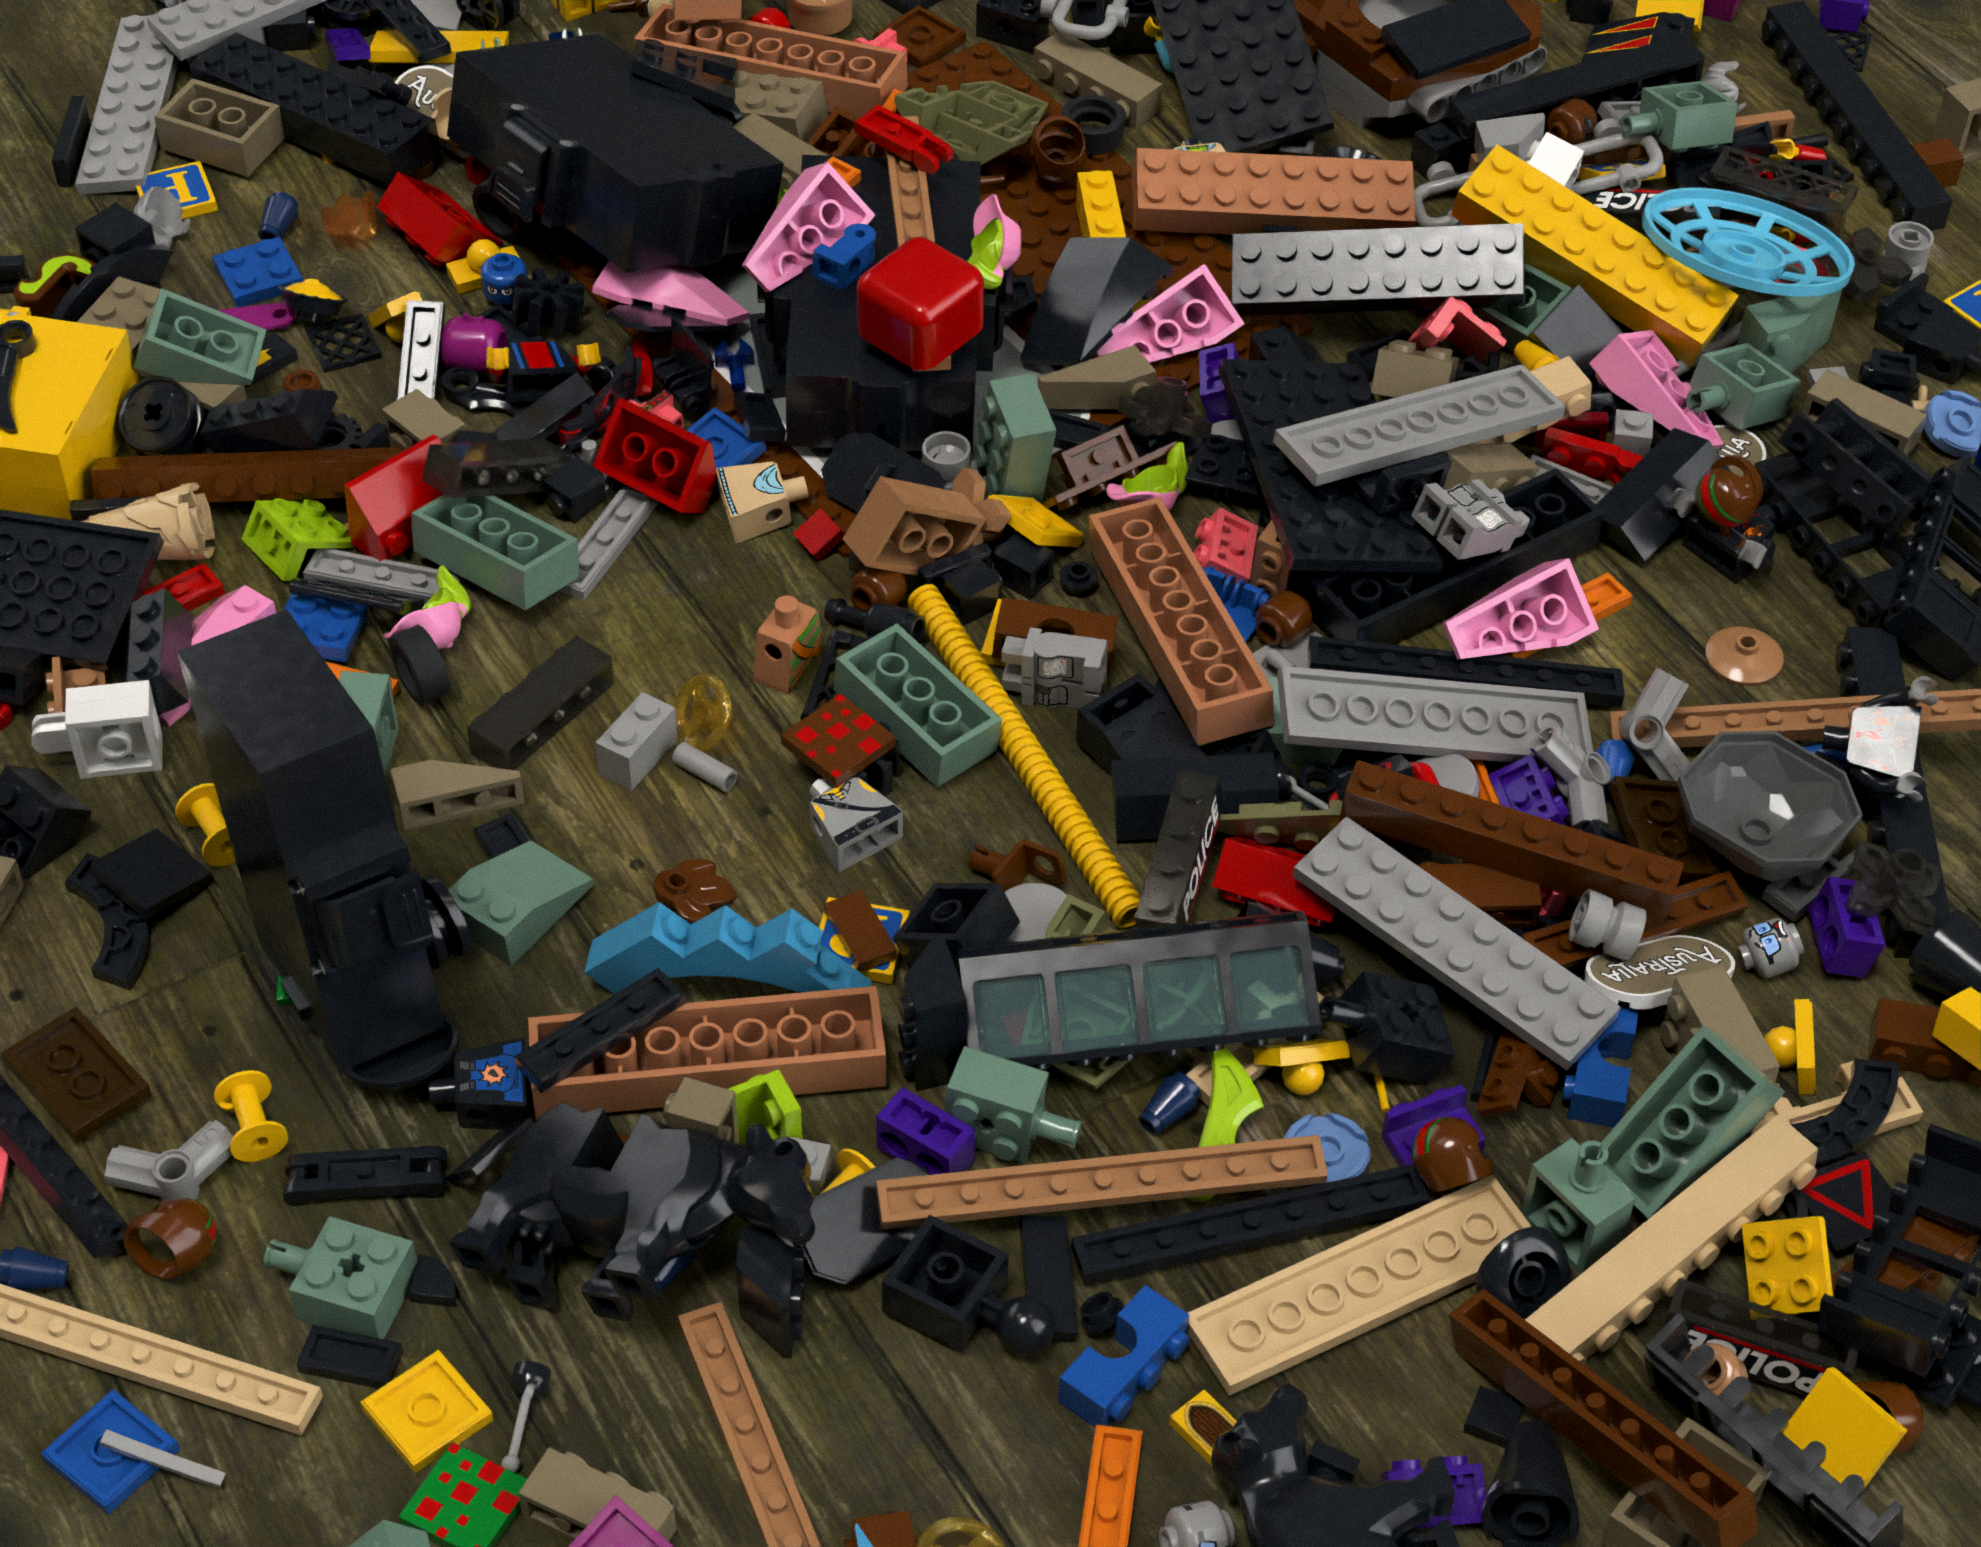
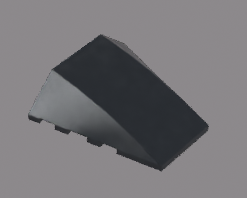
M1070 237L1053 264L1047 284L1038 303L1020 357L1022 364L1073 366L1088 361L1113 336L1111 328L1116 323H1125L1133 315L1131 308L1141 298L1148 300L1156 292L1154 285L1161 277L1168 279L1175 272L1174 267L1130 237Z

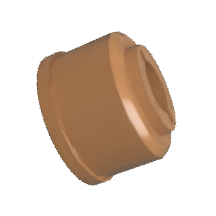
M787 0L789 23L798 31L830 36L844 30L850 25L853 17L852 0Z

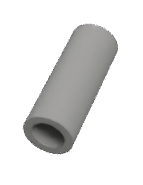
M687 742L680 743L673 753V763L723 792L731 790L737 781L738 773L736 770Z

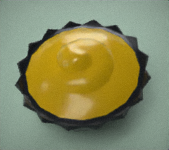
M306 279L303 282L293 283L286 287L283 285L278 286L282 293L283 304L296 309L294 317L303 320L323 322L324 315H337L343 304L348 301V298L340 297L317 279Z

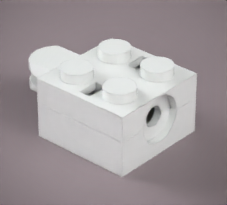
M149 680L67 688L65 712L41 714L34 717L32 721L31 743L33 748L41 754L73 751L80 779L162 770V731Z

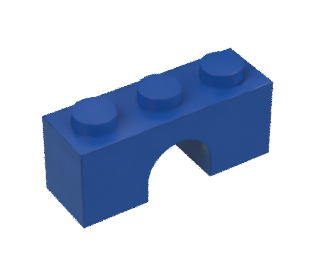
M1618 1002V1005L1621 1007L1618 1017L1572 1065L1574 1067V1074H1566L1561 1100L1569 1101L1567 1119L1612 1128L1622 1119L1627 1100L1631 1068L1610 1064L1603 1058L1611 1057L1629 1060L1639 1011L1629 1008V1002Z
M1144 1285L1117 1315L1115 1340L1126 1347L1131 1353L1121 1358H1108L1088 1346L1059 1377L1058 1402L1094 1428L1096 1424L1110 1426L1114 1420L1121 1422L1131 1410L1134 1398L1142 1389L1150 1390L1159 1379L1162 1367L1170 1358L1178 1359L1187 1348L1190 1341V1336L1188 1335L1190 1315L1147 1285Z

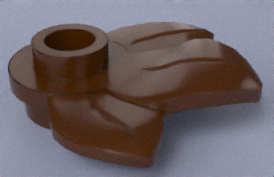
M689 859L681 862L676 870L662 871L656 876L653 884L657 901L667 908L676 909L681 918L691 923L710 914L711 907L734 901L737 895L727 880L714 875L716 864L705 859Z

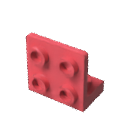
M1452 296L1428 313L1408 340L1409 342L1417 343L1415 350L1422 351L1424 348L1428 349L1431 346H1435L1438 341L1442 342L1447 338L1468 356L1474 355L1475 359L1480 363L1487 359L1489 352L1496 353L1507 343L1497 327L1489 322H1483L1472 313L1473 311L1467 303Z

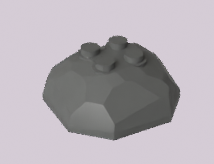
M1776 731L1719 732L1686 767L1677 780L1679 798L1689 832L1733 866L1748 874L1771 882L1813 872L1820 868L1859 824L1863 816L1845 771Z

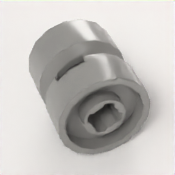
M1902 221L1892 225L1889 228L1885 243L1886 249L1883 251L1878 268L1879 277L1885 283L1900 288L1905 281H1911L1921 273H1925L1927 260L1929 259L1934 241L1933 233L1926 226L1912 221Z
M940 431L931 434L922 445V462L941 473L945 490L952 491V483L962 468L970 469L971 446L969 441L961 434L951 431Z
M1587 889L1581 896L1574 911L1568 939L1585 947L1595 948L1601 943L1604 954L1628 961L1634 954L1642 937L1646 923V910L1624 901L1614 907L1612 898Z

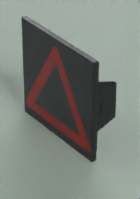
M1862 1152L1818 1169L1811 1182L1802 1188L1801 1191L1807 1200L1808 1217H1824L1827 1239L1834 1249L1839 1252L1857 1245L1860 1240L1867 1241L1871 1239L1872 1225L1876 1213L1879 1210L1885 1213L1889 1212L1892 1189L1867 1154Z

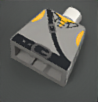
M823 777L812 784L809 791L813 797L809 803L810 826L831 863L839 873L903 838V811L862 779L853 777L837 788Z

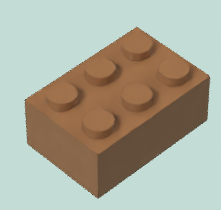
M880 476L843 537V540L866 567L918 576L919 567L969 549L986 519L963 493Z

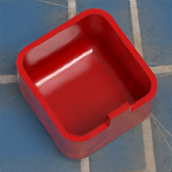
M913 237L867 270L857 282L858 333L867 342L913 369L928 370L934 368L983 329V275L977 267L925 237Z

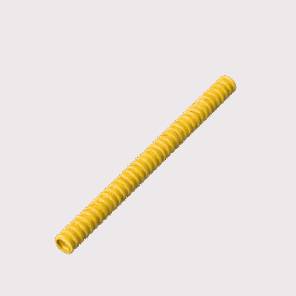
M926 584L918 587L911 593L908 599V606L910 609L916 610L918 615L924 616L926 621L925 632L932 643H934V646L939 651L952 674L1002 718L998 745L1009 759V762L1020 776L1033 799L1037 802L1046 819H1048L1051 827L1054 828L1055 833L1059 836L1062 844L1065 845L1068 853L1071 854L1073 861L1077 863L1079 870L1083 872V876L1088 881L1092 890H1094L1097 898L1100 899L1101 904L1112 918L1116 927L1128 928L1135 925L1145 916L1147 912L1146 903L1141 899L1140 894L1135 890L1126 873L1123 872L1121 865L1117 863L1115 856L1111 854V850L1088 818L1086 812L1082 810V806L1065 783L1063 777L1059 775V771L1051 759L1048 758L1047 753L1040 742L1037 741L1034 733L1031 732L1030 727L1020 715L1013 701L1009 699L1010 697L995 674H993L980 651L977 650L976 645L972 642V639L961 625L953 610H951L937 586Z

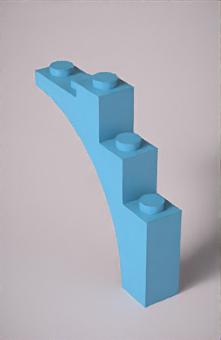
M658 902L593 939L584 974L614 994L657 968L668 978L699 975L736 977L769 983L799 993L868 987L872 985V981L821 945L823 930L792 908L759 927H755L726 905L690 924Z

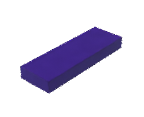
M330 29L325 31V43L337 61L371 59L370 47L358 29Z

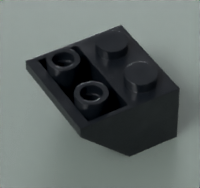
M5 765L0 775V856L16 859L22 879H28L75 846L92 810L41 769Z
M739 1227L736 1273L740 1318L782 1358H792L793 1340H802L803 1332L801 1302L805 1301L806 1289L804 1247L787 1246L780 1241L775 1233L764 1228Z

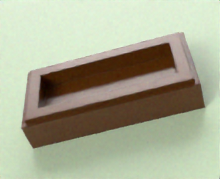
M863 890L824 903V913L859 972L897 959V948Z

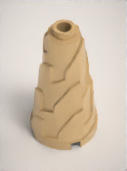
M197 483L181 484L180 487L136 500L122 508L89 516V519L81 521L160 533L164 544L157 561L211 558L215 546L205 548V540L215 539L214 524L205 493H193V491L198 490L200 487Z

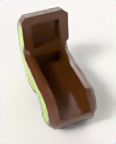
M62 254L48 258L36 269V280L28 281L27 279H21L15 285L14 296L17 306L30 308L31 316L48 318L74 283L79 285L91 273L90 268L96 263L83 256Z

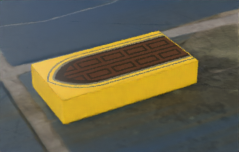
M1205 1390L1201 1391L1170 1415L1169 1425L1211 1466L1212 1447L1216 1437L1230 1430L1237 1422Z

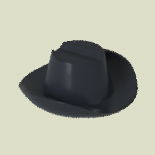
M1543 1227L1520 1229L1504 1238L1485 1257L1478 1269L1476 1291L1478 1293L1485 1289L1525 1320L1571 1283L1569 1257L1560 1240L1548 1229Z

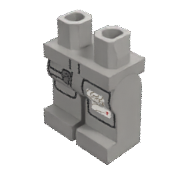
M1479 479L1471 480L1469 486L1461 483L1448 490H1444L1437 483L1425 484L1411 514L1432 536H1438L1437 540L1458 560L1493 553L1498 550L1500 552L1509 551L1514 539L1523 536L1530 522L1529 517L1521 510L1514 511L1506 504L1504 495L1496 488L1489 489ZM1429 517H1433V518H1437V519H1436V521L1434 522V521H1432ZM1454 540H1459V541H1462V542H1461V544L1459 545V544H1457Z
M1032 627L1029 629L1027 639L1006 636L1002 648V662L1006 663L1002 686L1004 690L1021 692L1022 705L1033 706L1034 702L1044 707L1061 705L1080 709L1107 692V640L1054 632L1042 633V629Z

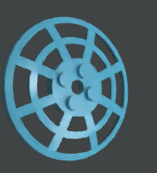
M1709 188L1667 190L1649 199L1642 215V226L1646 235L1667 255L1703 275L1756 292L1793 297L1831 294L1849 283L1855 266L1854 257L1849 248L1830 230L1794 210L1750 195ZM1693 206L1699 219L1684 221L1675 226L1660 213L1671 208ZM1717 206V208L1735 210L1761 218L1756 227L1732 221L1713 219L1708 207ZM1653 220L1670 232V240L1656 228ZM1775 222L1803 235L1818 246L1802 251L1787 240L1769 233ZM1705 229L1707 232L1702 241L1688 234V232ZM1680 240L1699 249V254L1686 252ZM1829 255L1838 267L1839 277L1816 276L1817 269L1812 259ZM1799 263L1804 270V275L1784 271V268L1788 264ZM1778 279H1784V280L1794 281V282H1797V283H1795V284H1785V283H1777V282H1774V281H1775V280H1778Z

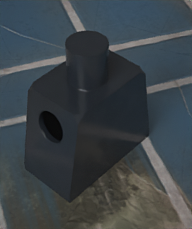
M1941 304L1906 337L1902 353L1916 355L1918 373L1949 385L1956 384L1967 372L1981 378V330L1948 307Z

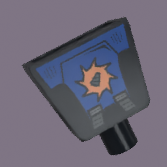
M517 1038L458 1051L454 1055L455 1077L429 1079L431 1105L455 1103L459 1126L463 1128L500 1130L517 1121L530 1118L529 1080L516 1067L514 1059L515 1055L526 1049L525 1038Z

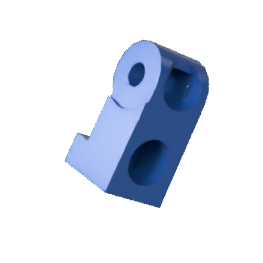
M856 223L846 227L844 236L831 247L821 243L813 251L812 277L843 291L873 263L875 259V230L869 225Z

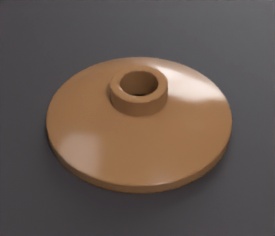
M1738 626L1722 629L1710 637L1705 648V659L1710 669L1720 678L1742 686H1758L1772 681L1779 675L1784 663V655L1779 644L1764 632L1749 627Z

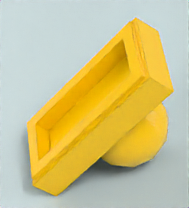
M479 239L468 248L466 258L446 263L447 274L457 293L461 294L482 288L481 266L491 256L498 253H508L519 257L513 245L499 249L494 242L488 239Z
M419 292L409 293L386 303L370 313L368 319L372 328L385 324L387 335L393 341L403 344L407 300L422 301Z
M1794 999L1796 1030L1791 1027L1779 1026L1772 1028L1765 1034L1764 1038L1778 1061L1780 1068L1785 1069L1797 1064L1799 1095L1814 1094V1091H1816L1812 1002H1810V999Z
M1315 1039L1259 1046L1253 1049L1255 1065L1283 1066L1281 1076L1284 1085L1290 1092L1302 1096L1316 1092L1323 1083L1325 1073L1320 1061L1350 1058V1049L1346 1040Z

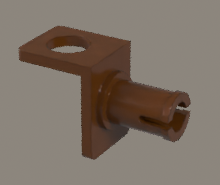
M1021 839L1006 856L989 850L982 845H977L975 847L976 851H971L968 860L970 870L991 876L992 883H1000L1004 892L1020 885L1028 874L1058 885H1063L1066 881L1062 855L1057 851ZM1037 856L1047 859L1053 866L1054 871H1049L1042 867L1037 860Z

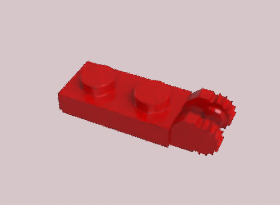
M879 104L854 122V133L910 162L913 161L916 167L922 172L925 171L926 174H934L940 169V162L947 163L953 158L954 150L946 141L944 142L939 137L933 135V132Z
M1553 427L1547 428L1540 454L1541 458L1590 477L1612 481L1614 485L1643 459L1642 455L1620 449V446Z

